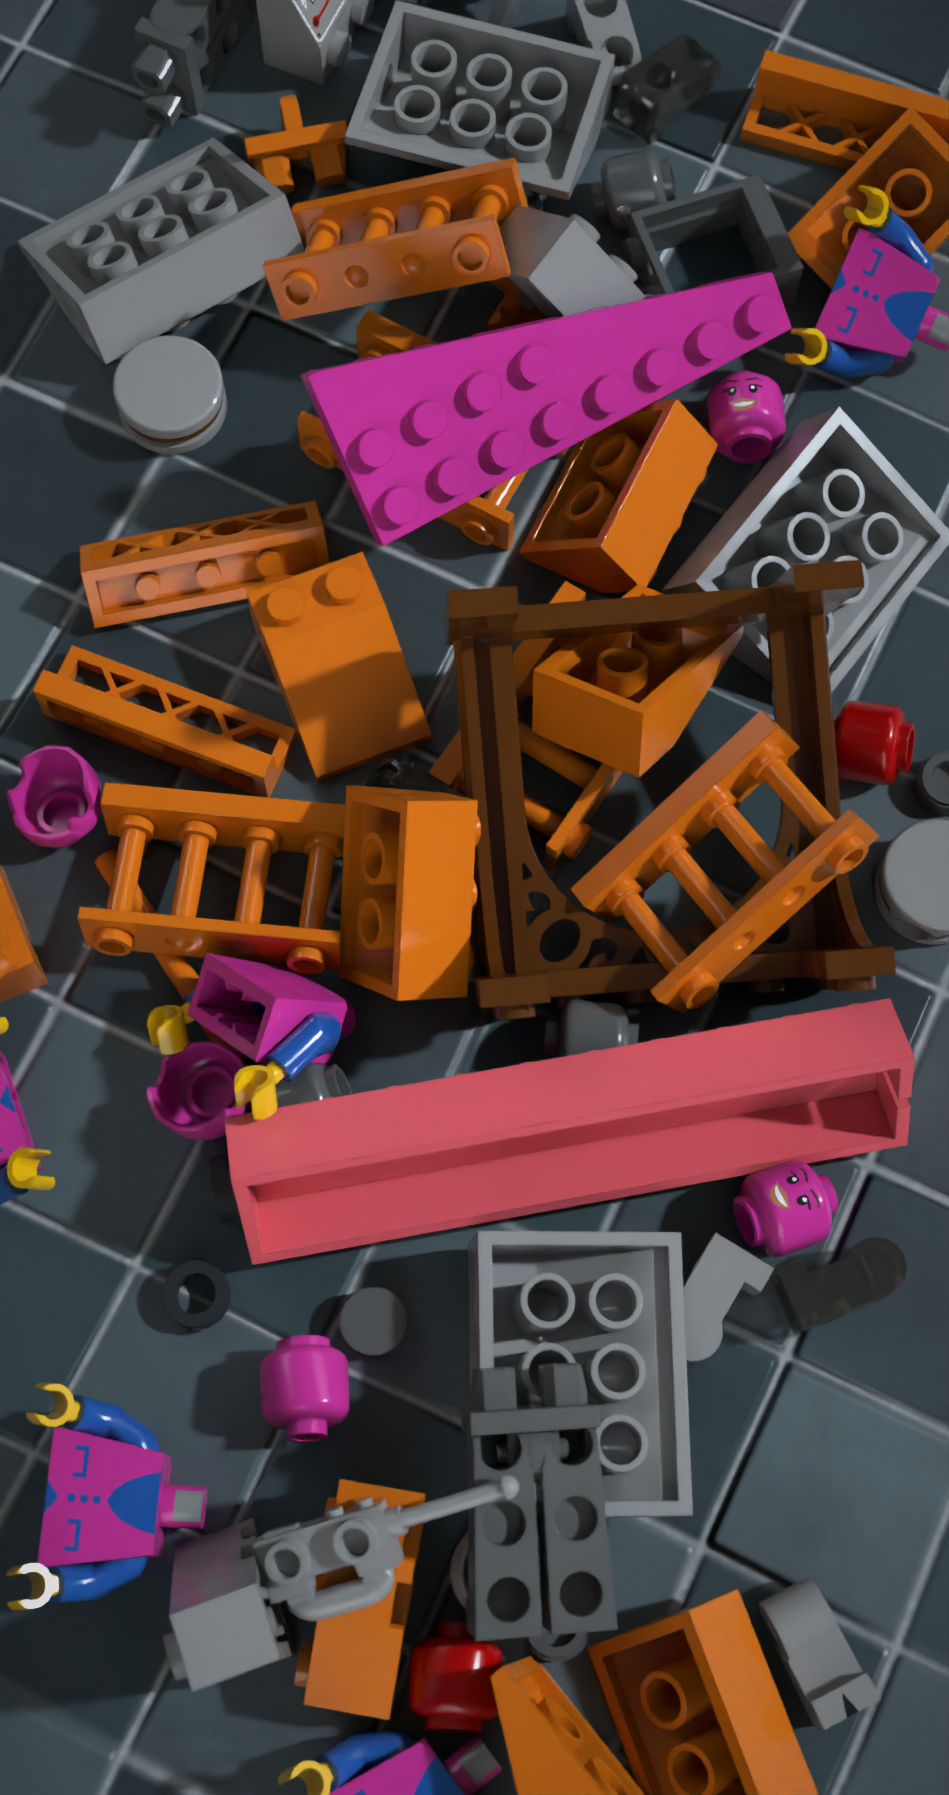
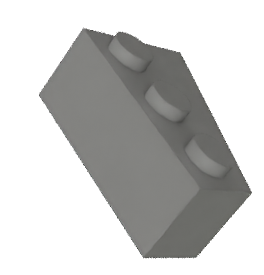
M516 205L499 227L511 269L508 278L521 290L516 300L529 311H532L537 306L548 318L562 317L589 311L592 308L613 306L652 296L648 293L644 295L634 284L638 276L627 263L615 255L610 254L608 256L599 247L597 242L600 239V235L589 222L576 214H572L567 218Z
M254 1517L175 1546L169 1611L174 1632L164 1635L163 1640L175 1679L178 1681L188 1678L192 1692L297 1654L281 1602L271 1604L252 1546L254 1541L260 1536Z

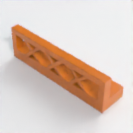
M765 50L759 67L755 93L742 127L740 140L849 170L869 150L867 145L876 142L910 106L949 145V100ZM766 108L786 114L792 124L778 130L757 123L762 109ZM825 125L838 128L845 137V140L833 145L818 140L813 130Z
M316 501L80 546L81 576L94 628L247 599L246 593L330 563L323 524Z
M71 645L58 673L55 674L43 669L32 690L43 714L259 797L270 798L298 737L297 729L74 645ZM80 667L104 675L110 691L103 692L74 681ZM114 680L125 683V685L116 688ZM143 692H149L160 697L166 712L158 713L125 699ZM170 701L181 704L182 706L172 709ZM202 712L216 718L222 733L217 735L181 720ZM226 722L239 727L229 730ZM260 734L276 740L277 743L270 755L237 741Z

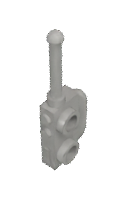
M501 1475L500 1480L403 1509L401 1505L388 1508L385 1497L373 1501L371 1496H366L354 1502L355 1507L343 1510L342 1505H337L325 1510L326 1516L304 1523H292L267 1531L262 1536H259L252 1546L271 1604L285 1600L289 1610L294 1615L311 1622L326 1620L372 1606L384 1600L392 1590L395 1581L394 1567L399 1566L404 1559L398 1536L407 1534L408 1527L502 1498H506L509 1501L518 1494L519 1483L513 1476ZM348 1565H355L359 1576L358 1579L322 1590L315 1588L318 1584L315 1575Z

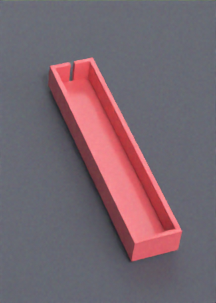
M888 998L804 1014L787 1015L781 1018L737 1026L720 1027L714 1030L670 1038H658L647 1042L603 1050H591L585 1053L547 1060L524 1062L518 1065L474 1073L457 1074L451 1077L390 1086L384 1089L340 1097L323 1098L317 1101L278 1107L272 1116L262 1120L254 1119L252 1112L224 1117L231 1182L252 1265L748 1175L792 1160L808 1164L906 1146L908 1143L911 1106L907 1098L912 1096L915 1056L891 999Z

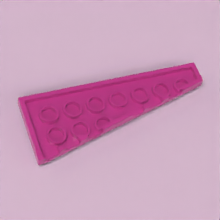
M758 272L700 285V287L647 296L640 300L613 306L592 308L589 311L567 316L551 317L472 334L470 337L443 343L417 346L397 353L357 359L351 363L328 368L311 369L300 376L375 543L385 546L792 329L773 272Z

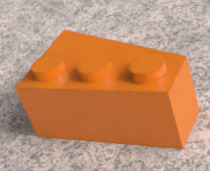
M340 1479L337 1498L328 1497L325 1510L337 1505H342L343 1510L355 1507L354 1502L366 1496H371L373 1501L385 1497L388 1508L401 1505L403 1509L426 1503L428 1500L426 1494ZM424 1523L408 1527L407 1534L398 1536L404 1559L399 1566L394 1567L395 1581L392 1590L384 1600L366 1608L317 1621L314 1642L302 1641L294 1686L306 1688L303 1705L385 1720L391 1718ZM348 1565L315 1575L318 1583L315 1588L322 1590L358 1579L359 1576L355 1565Z

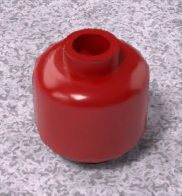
M848 701L841 706L834 720L838 779L884 786L891 784L897 778L899 772L909 771L914 752L915 724L913 722H906L905 715L899 706L863 701Z
M438 1623L436 1637L424 1638L414 1644L410 1658L408 1703L409 1708L414 1714L425 1718V1730L446 1733L482 1732V1721L491 1720L499 1713L491 1676L502 1667L503 1657L501 1650L491 1641H476L467 1631L466 1623Z

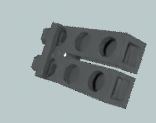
M158 0L152 7L150 13L151 20L141 16L133 29L139 54L133 62L131 70L133 79L142 88L147 89L140 102L144 118L164 127L173 128L183 110L196 116L200 114L206 104L204 94L214 83L257 14L256 0Z
M557 1363L539 1365L541 1403L517 1405L515 1368L493 1367L473 1370L470 1392L471 1408L461 1409L462 1431H467L466 1468L468 1489L500 1480L501 1475L513 1476L519 1483L518 1494L513 1499L508 1501L506 1498H502L468 1509L469 1599H466V1629L476 1641L543 1636L542 1626L551 1635L618 1630L600 1453L595 1428L601 1427L600 1406L588 1401L587 1387L581 1364ZM535 1491H536L537 1526H538V1543H539L540 1579H539V1561H538V1543H537V1526H536Z

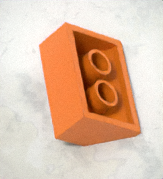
M678 399L653 402L576 443L519 554L527 561L601 593L629 592L637 584L647 587L656 575L658 564L673 534L679 529L682 523V516L698 485L705 478L707 467L718 444Z
M346 786L340 916L343 961L341 971H338L339 977L396 1001L467 997L468 976L471 974L474 964L470 936L472 911L477 903L474 862L475 847L481 835V824L477 814L478 800L442 792Z
M738 1589L685 1607L587 1647L635 1780L645 1795H818Z

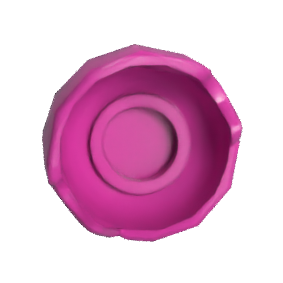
M46 745L26 754L20 760L21 780L14 789L7 791L8 803L17 831L35 846L67 848L79 841L95 827L102 813L100 805L102 786L97 773L84 758L70 747Z
M192 1042L185 1046L182 1051L163 1057L157 1081L152 1087H147L146 1097L155 1119L185 1139L211 1141L226 1135L224 1117L245 1114L250 1104L248 1102L244 1107L236 1108L234 1079L240 1069L247 1067L239 1053L220 1042Z

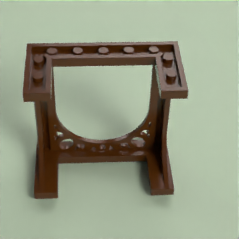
M862 560L792 565L770 587L518 606L517 586L447 591L444 616L446 646L453 645L465 797L478 800L477 814L481 824V835L475 847L474 881L477 887V903L474 909L480 975L473 976L474 1001L480 1008L489 1007V1014H492L495 1020L534 1017L536 1016L535 1003L550 1002V997H553L554 1009H562L565 1003L570 1000L592 1001V994L617 992L618 1004L657 1001V999L650 991L669 974L635 931L616 927L598 920L581 910L565 897L547 876L537 858L528 832L525 813L512 641L766 622L774 721L800 747L788 758L787 766L830 815L837 820L841 817L825 616L864 588ZM780 799L779 828L772 850L787 866L816 838ZM791 843L793 858L786 856ZM522 864H525L531 874V877L523 880ZM848 872L838 874L787 920L788 935L783 942L770 944L764 941L719 982V989L714 996H721V983L745 982L746 993L784 991V978L808 977L810 988H822V990L835 989V992L876 989L875 976L896 974L894 946H875L870 941L856 910ZM758 876L752 886L732 904L735 910L738 911L766 883ZM530 892L541 893L549 899L550 909L539 914L532 921L531 925L527 926L526 911H535L530 904L528 894ZM560 919H569L575 922L579 928V939L573 952L561 961H546L540 954L539 949L541 936L552 923ZM708 919L697 925L669 932L687 953L688 943L694 949L698 948L717 928ZM607 938L615 944V954L611 959L607 960V954L601 953L593 957L587 967H578L587 957L593 940ZM642 947L646 962L631 963V960Z

